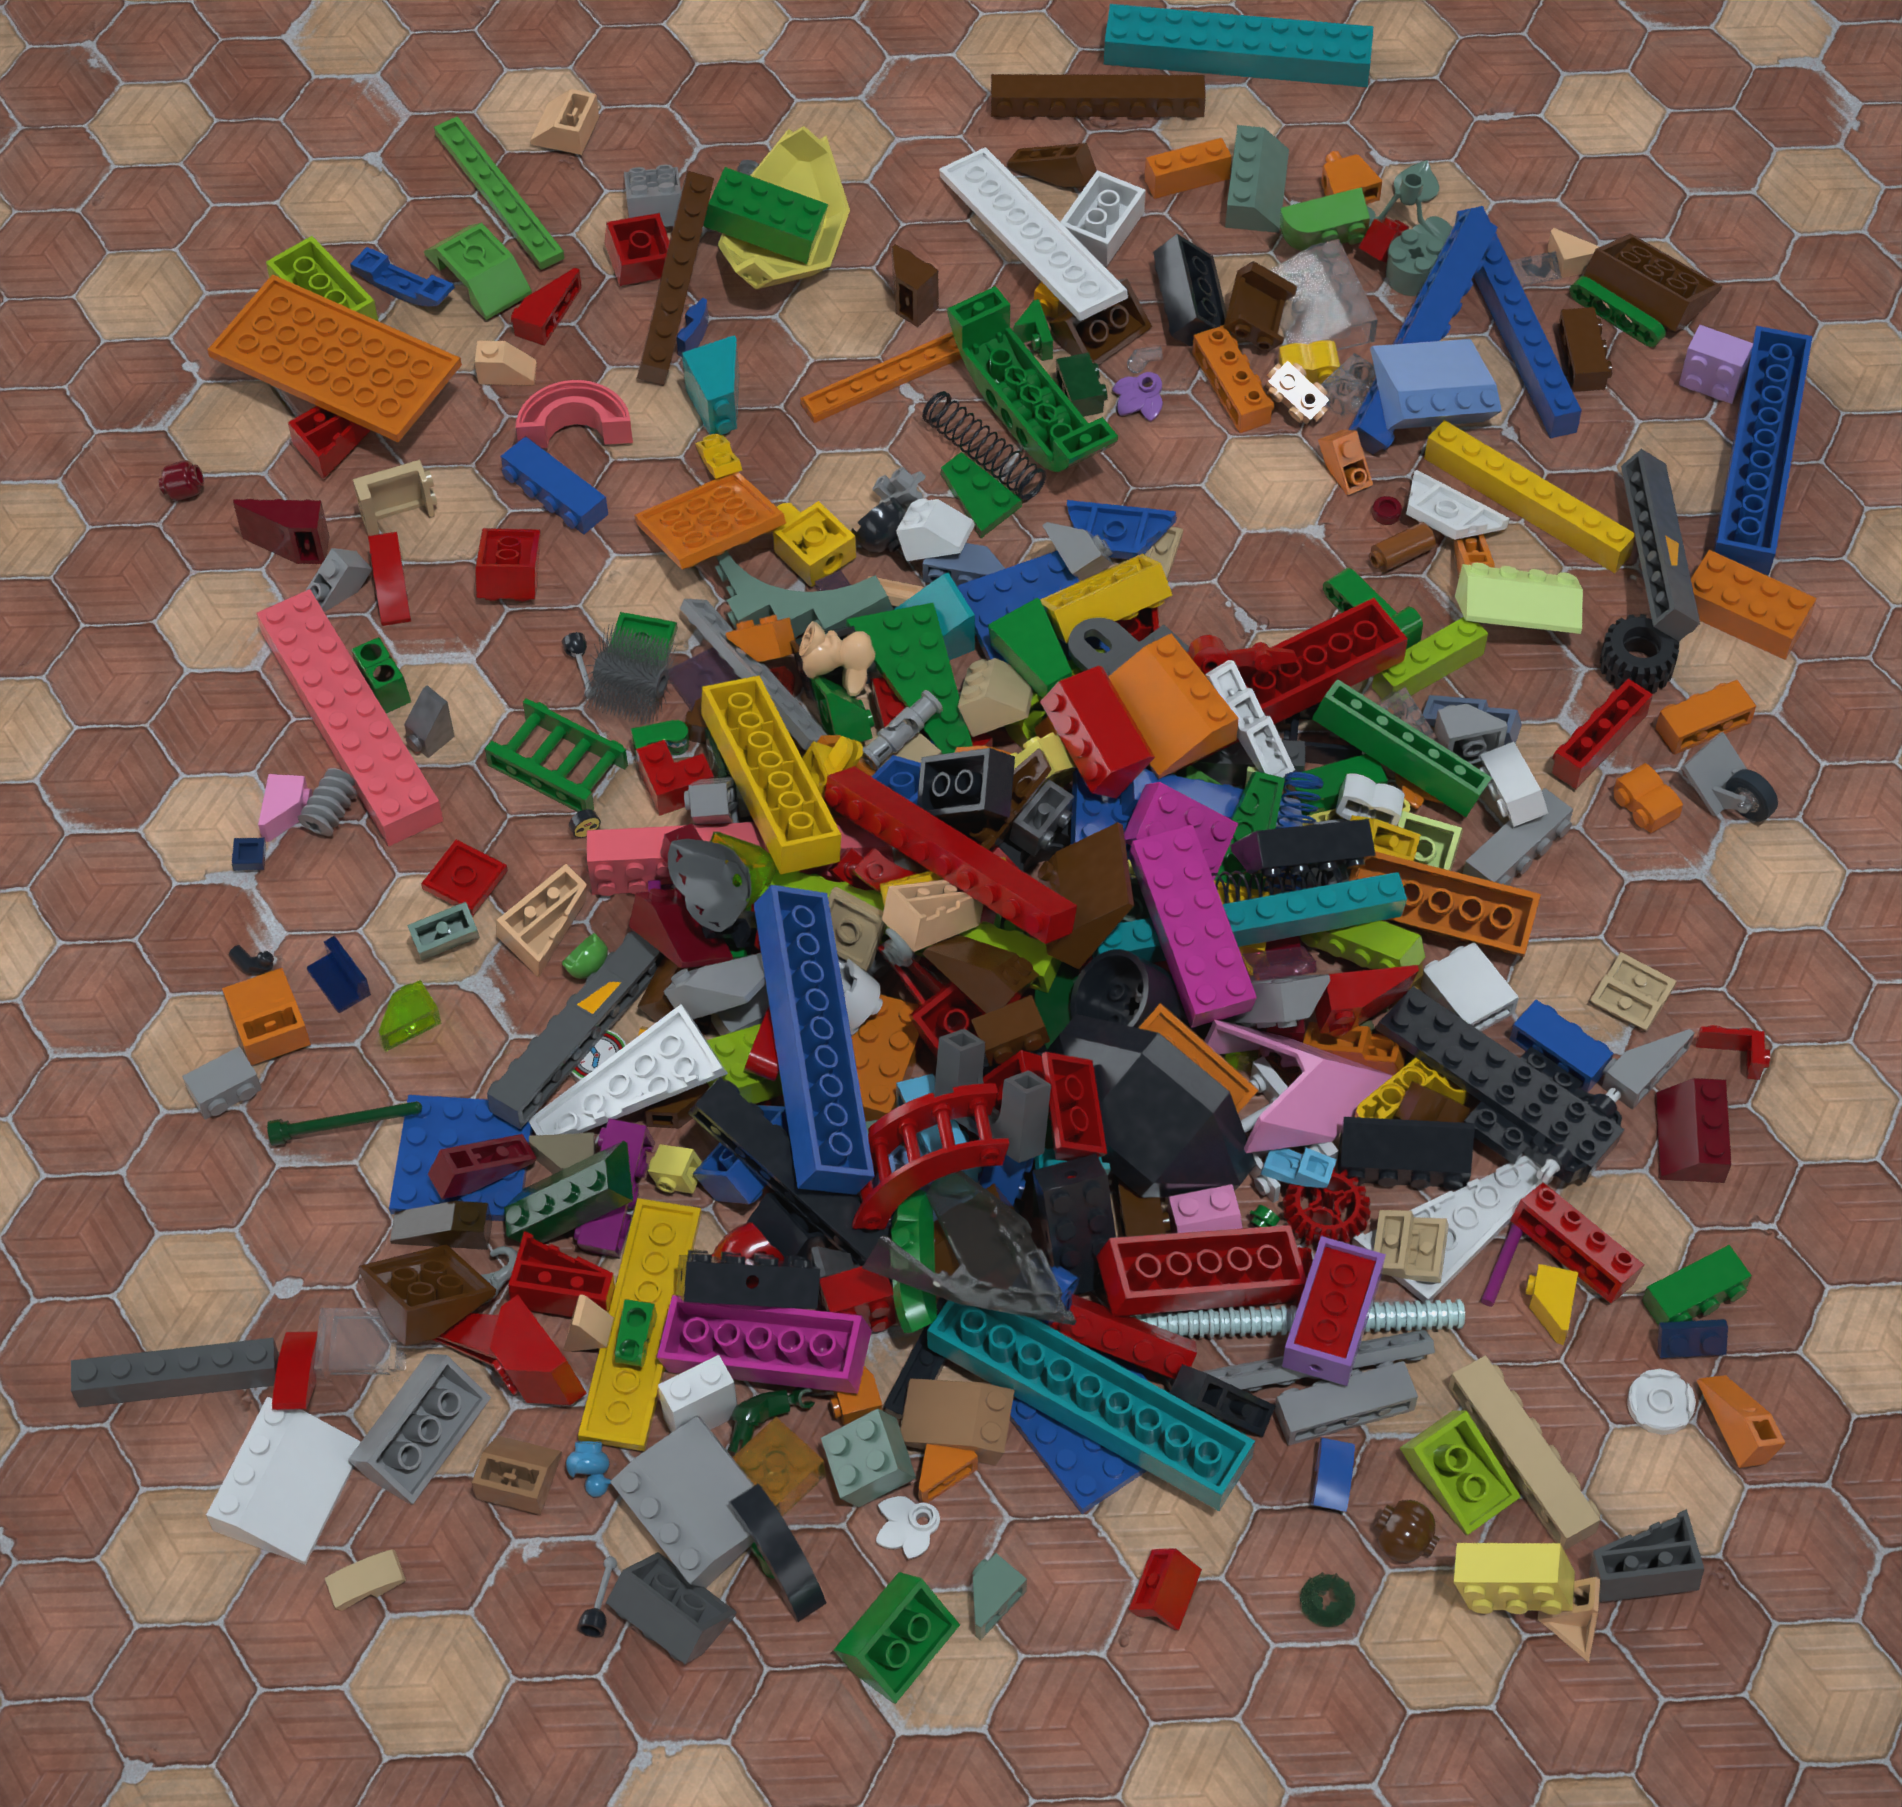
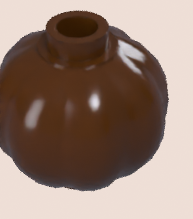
M1415 1500L1398 1501L1395 1508L1387 1504L1374 1529L1381 1532L1377 1539L1381 1550L1386 1556L1397 1562H1413L1423 1556L1424 1553L1431 1556L1440 1538L1434 1535L1435 1519L1433 1514L1424 1504Z

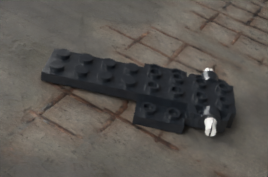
M1414 986L1378 1023L1377 1031L1481 1101L1463 1122L1475 1123L1474 1137L1512 1164H1515L1523 1154L1527 1155L1542 1166L1540 1171L1537 1172V1177L1541 1180L1544 1176L1542 1180L1544 1183L1548 1182L1552 1176H1556L1566 1183L1577 1179L1586 1182L1616 1147L1625 1130L1621 1127L1622 1116L1616 1106V1101L1621 1098V1093L1618 1090L1614 1094L1616 1089L1610 1088L1606 1095H1594L1581 1090L1582 1080L1563 1070L1557 1063L1533 1047H1530L1521 1058L1517 1057Z

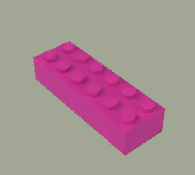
M1189 825L1132 841L1128 856L1190 1028L1213 1022L1214 1019L1221 1020L1251 1011L1257 996L1194 826Z
M672 1295L657 1358L668 1372L681 1374L719 1355L733 1380L858 1394L872 1330L862 1315L784 1307L683 1302L678 1296Z

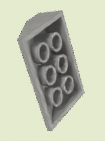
M695 1416L635 1457L610 1481L691 1585L707 1588L754 1543L750 1533L745 1532L729 1504L730 1500L745 1492L754 1484L699 1416Z

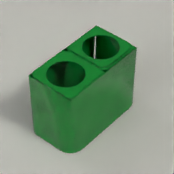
M380 637L352 649L355 664L385 713L411 703L404 676ZM382 665H388L394 672V677L386 682L377 681L373 676L375 669Z

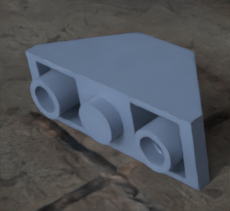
M965 543L961 553L924 559L923 582L932 583L941 575L949 573L957 586L1003 570L1005 567L987 546Z

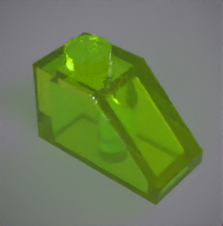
M421 980L413 984L404 985L392 994L378 1031L385 1052L442 1024L438 1007Z

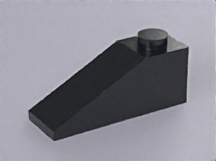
M1183 1364L1170 1394L1204 1412L1262 1437L1276 1405L1210 1374Z

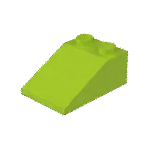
M1467 1410L1451 1411L1400 1447L1417 1477L1465 1535L1472 1533L1521 1497Z

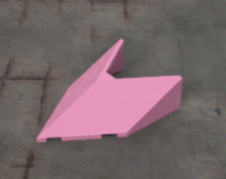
M1215 1019L1205 1039V1042L1218 1054L1260 1050L1262 1057L1269 1056L1270 1052H1274L1281 1056L1282 1060L1280 1063L1283 1068L1299 1066L1301 1068L1302 1074L1258 1117L1244 1146L1246 1153L1333 1142L1341 1132L1343 1118L1354 1117L1360 1102L1393 1076L1288 1037Z

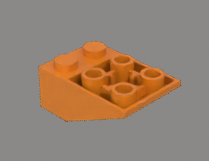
M283 968L222 988L247 1059L251 1065L311 1045L303 1018Z

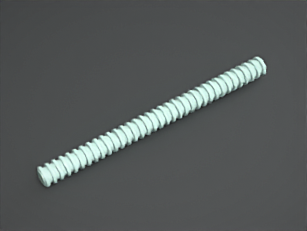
M1446 1299L1445 1303H1441L1440 1300H1435L1434 1303H1431L1430 1300H1425L1424 1304H1421L1419 1300L1414 1301V1304H1410L1409 1301H1404V1304L1394 1301L1393 1305H1389V1302H1383V1305L1374 1302L1364 1332H1369L1370 1329L1379 1332L1380 1328H1384L1385 1332H1389L1391 1328H1394L1395 1331H1400L1401 1328L1410 1331L1411 1327H1415L1416 1330H1421L1422 1327H1425L1426 1330H1431L1432 1327L1441 1330L1442 1326H1446L1447 1329H1452L1453 1326H1456L1457 1329H1462L1465 1324L1464 1304L1461 1299H1456L1455 1303H1452L1450 1299ZM1281 1305L1280 1309H1276L1275 1306H1270L1269 1309L1260 1306L1259 1310H1255L1254 1306H1250L1249 1310H1244V1307H1239L1238 1310L1229 1307L1228 1311H1224L1223 1308L1213 1311L1212 1308L1207 1311L1199 1309L1197 1312L1187 1310V1312L1176 1311L1175 1313H1149L1129 1316L1181 1336L1188 1335L1189 1339H1192L1194 1335H1198L1199 1338H1203L1204 1335L1213 1338L1214 1334H1219L1220 1338L1224 1337L1225 1334H1229L1230 1337L1240 1334V1337H1244L1246 1333H1250V1336H1255L1256 1333L1265 1336L1268 1332L1271 1333V1336H1275L1277 1332H1281V1335H1286L1287 1332H1290L1298 1308L1295 1305H1291L1290 1308L1286 1309L1285 1305Z

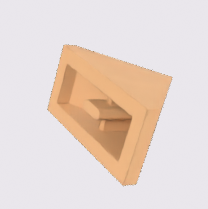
M1553 228L1547 251L1560 278L1584 274L1595 249L1599 248V246Z
M579 1295L563 1350L571 1352L607 1347L614 1317L587 1296Z

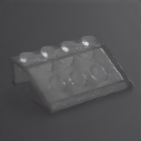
M1339 239L1312 245L1270 269V271L1297 286L1296 295L1285 301L1280 322L1281 330L1288 344H1309L1315 341L1330 340L1335 342L1338 351L1375 342L1378 319Z

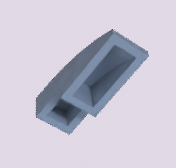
M1429 695L1421 717L1422 722L1435 728L1439 709L1449 705L1469 704L1506 721L1508 727L1504 745L1512 742L1516 744L1522 727L1518 710L1488 707L1487 700Z

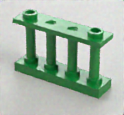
M525 698L523 707L526 721L506 745H500L491 740L485 748L488 766L576 812L586 809L594 810L591 790L611 764L624 770L628 767L626 748L615 740L610 741L549 710L543 703H535ZM537 725L551 732L531 758H525L516 753ZM562 738L575 744L576 746L557 770L550 771L541 766ZM587 751L601 758L582 783L576 784L566 779Z

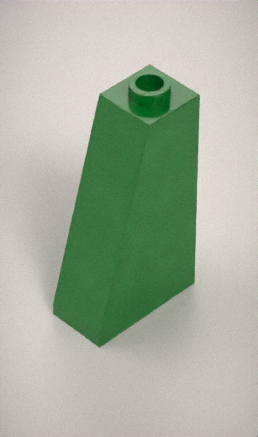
M1038 597L988 624L991 646L1042 699L1059 681L1073 676L1043 604Z

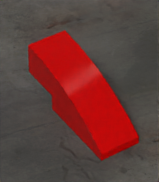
M397 532L368 536L382 626L411 622Z
M319 1331L285 1333L277 1363L272 1410L307 1409L317 1382L316 1368L321 1357Z

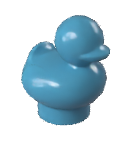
M575 1442V1451L570 1453L566 1460L568 1474L571 1477H575L576 1474H590L585 1481L586 1492L592 1497H601L606 1493L608 1486L611 1484V1479L605 1478L603 1474L609 1469L610 1461L608 1456L602 1452V1442Z

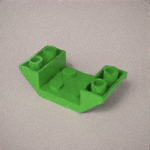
M483 223L469 225L424 250V255L439 271L448 267L468 288L472 306L486 320L532 294V290L514 256Z

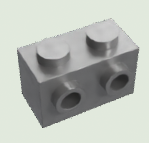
M1048 779L1014 820L1009 840L1032 856H1035L1041 848L1046 850L1055 838L1056 834L1054 832L1058 827L1063 829L1073 815L1070 809L1074 796Z

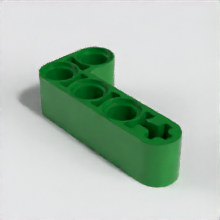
M1351 568L1344 569L1323 583V591L1326 597L1341 613L1375 598L1408 638L1406 649L1421 641L1423 621L1419 613L1410 606L1397 613Z

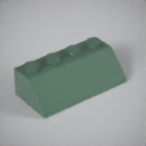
M1237 125L1225 228L1280 233V208L1283 207L1289 149L1263 127Z

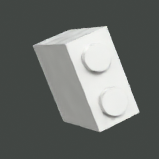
M1475 942L1466 947H1457L1448 957L1440 961L1434 960L1423 969L1421 988L1426 995L1481 1032L1515 1013L1519 999L1518 995Z
M719 1355L658 1384L663 1418L671 1433L695 1416H699L710 1430L733 1419L731 1415L737 1405L735 1384Z

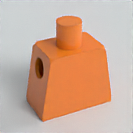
M1333 151L1326 156V163L1323 165L1321 178L1325 196L1362 187L1366 204L1380 201L1382 180L1360 155L1354 154L1342 158L1338 151Z

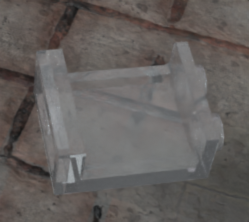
M320 1308L314 1371L319 1383H332L333 1375H390L392 1382H399L400 1371H405L406 1351H402V1343L389 1331L378 1308Z

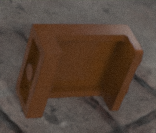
M1255 261L1237 270L1224 328L1233 332L1237 337L1244 338L1256 345L1260 350L1269 352L1282 345L1284 337L1279 335L1278 331L1285 301L1296 295L1297 286Z

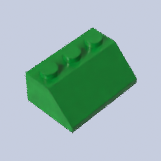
M898 1572L836 1646L834 1651L853 1674L890 1702L896 1704L958 1629L960 1624L922 1578Z

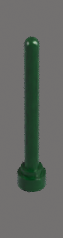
M415 1101L291 1124L289 1121L283 1122L282 1119L271 1120L267 1122L268 1137L272 1146L286 1144L287 1140H291L292 1136L419 1114L422 1111V1104Z

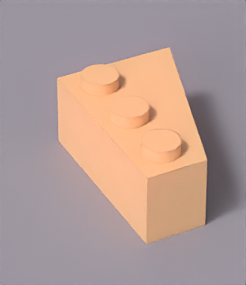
M565 864L496 920V936L538 978L584 905L587 884Z
M946 880L889 886L882 921L890 929L898 933L911 950L915 952L979 926L983 904Z

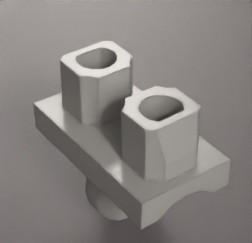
M901 467L892 474L890 479L886 475L879 477L872 490L881 497L879 504L884 502L888 506L892 503L889 498L896 497L904 510L907 511L912 502L923 498L922 493L917 490V485L919 482L924 481L926 476L921 471L911 475L905 468Z

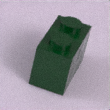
M1089 352L1056 359V380L1058 386L1081 415L1085 417L1103 413L1104 401L1108 399L1105 384H1100L1099 368L1097 363H1092Z

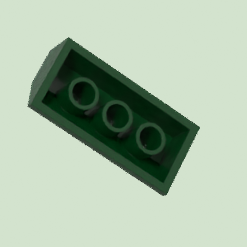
M625 1141L617 1143L524 1188L522 1192L517 1194L504 1207L507 1237L521 1243L524 1231L532 1234L535 1240L545 1243L632 1202L633 1192L628 1143Z

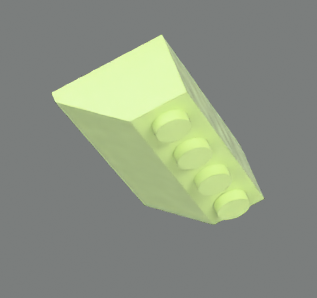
M1483 563L1462 564L1455 598L1465 621L1581 634L1583 589L1574 575L1564 572L1558 573V575L1546 574L1538 569H1531L1529 572L1519 571L1511 566L1492 568Z

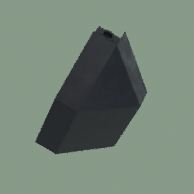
M1076 1014L1048 1047V1052L1093 1061L1107 1154L1101 1156L1102 1163H1109L1110 1171L1141 1197H1170L1231 1184L1235 1191L1255 1167L1256 1161L1253 1153H1246L1244 1150L1247 1137L1230 1091L1160 1033Z

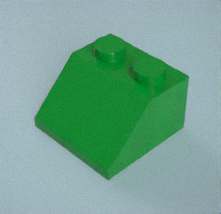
M821 675L813 679L811 678L822 728L827 735H841L859 742L873 738L871 727H874L873 716L869 709L865 710L862 700H857L855 696H849L845 688Z

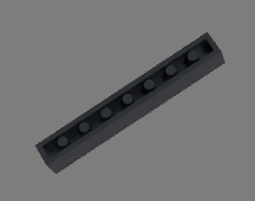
M719 1077L687 1113L841 1252L850 1253L852 1261L856 1265L859 1264L861 1267L883 1260L890 1283H892L891 1230L887 1226L885 1229H853L852 1222L862 1204V1200L857 1194L799 1189L788 1133L781 1126L773 1125L766 1119L763 1110L758 1105L746 1101L732 1082L724 1081Z

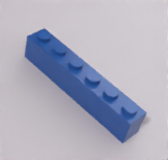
M1144 769L1121 793L1122 815L1132 817L1146 784L1161 782L1231 819L1244 789L1235 788L1227 784L1209 783L1201 779L1178 777L1174 774H1168L1158 779L1152 771ZM1284 796V800L1288 803H1301L1298 799ZM1290 806L1281 809L1287 815H1302V810ZM1289 818L1279 820L1284 826H1303V822ZM1276 823V828H1275V829L1281 827V826L1278 825V823Z

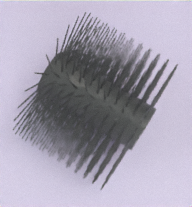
M612 626L609 641L607 632L605 649L603 635V651L601 652L600 644V653L597 659H595L596 661H594L595 664L586 665L594 666L591 672L593 673L591 679L594 677L593 681L595 680L596 682L595 685L593 684L589 695L593 690L598 700L596 701V707L600 701L599 711L602 703L604 702V711L608 702V705L612 703L613 708L615 706L616 713L618 706L615 704H618L619 701L624 712L626 708L634 712L633 722L638 713V722L641 713L642 716L646 714L648 718L649 706V713L652 715L651 707L653 702L654 704L658 702L659 708V698L661 700L665 690L669 692L666 689L667 684H675L668 683V678L671 676H669L667 667L671 658L668 660L667 654L670 656L672 647L669 653L667 649L665 651L662 648L663 638L659 647V638L656 642L657 645L654 647V637L651 644L653 646L651 652L650 647H648L650 642L648 641L647 643V636L644 640L645 644L643 643L644 632L640 639L643 643L642 645L639 642L640 632L636 641L633 638L631 641L632 631L628 637L629 640H627L626 635L624 637V630L620 637L621 626L617 633L620 639L616 636V626L612 644ZM619 706V710H620V711L618 712V716H619V714H620V712H621V709H622L620 706Z

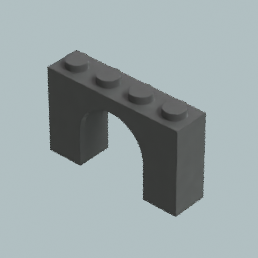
M966 1029L939 1037L934 1097L953 1093V1087L984 1084L985 1042ZM1029 1070L1004 1079L1001 1112L993 1107L991 1115H988L993 1139L1009 1138L1010 1144L1006 1154L1018 1163L1044 1154L1051 1084ZM974 1116L954 1119L978 1135Z

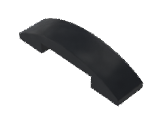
M760 1484L752 1486L730 1500L729 1504L745 1532L750 1533L781 1588L780 1594L796 1622H799L827 1604L821 1587L802 1549Z

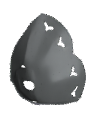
M681 839L671 842L668 852L669 874L674 886L685 896L686 908L691 916L700 925L716 932H722L733 925L748 904L746 899L749 898L750 900L751 878L749 868L744 865L740 857L732 849L722 844L693 839ZM677 849L679 850V853L683 856L678 860V862H676V858L678 856ZM679 873L687 877L685 880V885L683 884L682 877L679 876ZM736 874H739L742 879V884L739 887H735L732 883L733 877ZM695 905H697L701 909H704L702 915L699 914V909H697ZM709 922H718L720 927H717L715 924H711Z

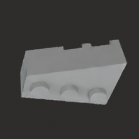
M732 777L699 779L689 785L688 791L684 792L685 809L691 810V818L695 825L739 823L736 784Z

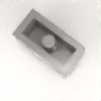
M240 1046L182 1076L189 1095L205 1120L211 1116L222 1114L227 1108L240 1101L249 1100L262 1090L258 1076Z

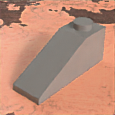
M1688 1029L1625 1051L1618 1060L1615 1058L1611 1059L1603 1070L1605 1078L1602 1088L1607 1092L1610 1088H1615L1614 1094L1618 1090L1621 1093L1619 1101L1633 1110L1689 1050L1695 1032Z

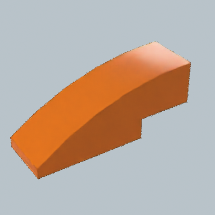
M1309 1022L1303 1041L1307 1045L1393 1076L1404 1067L1408 1052L1385 1035L1372 1034L1369 1026H1357L1346 1034L1332 1036L1330 1033L1320 1034L1318 1023Z

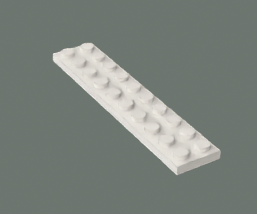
M986 147L939 169L941 179L1079 321L1128 298L1127 289Z

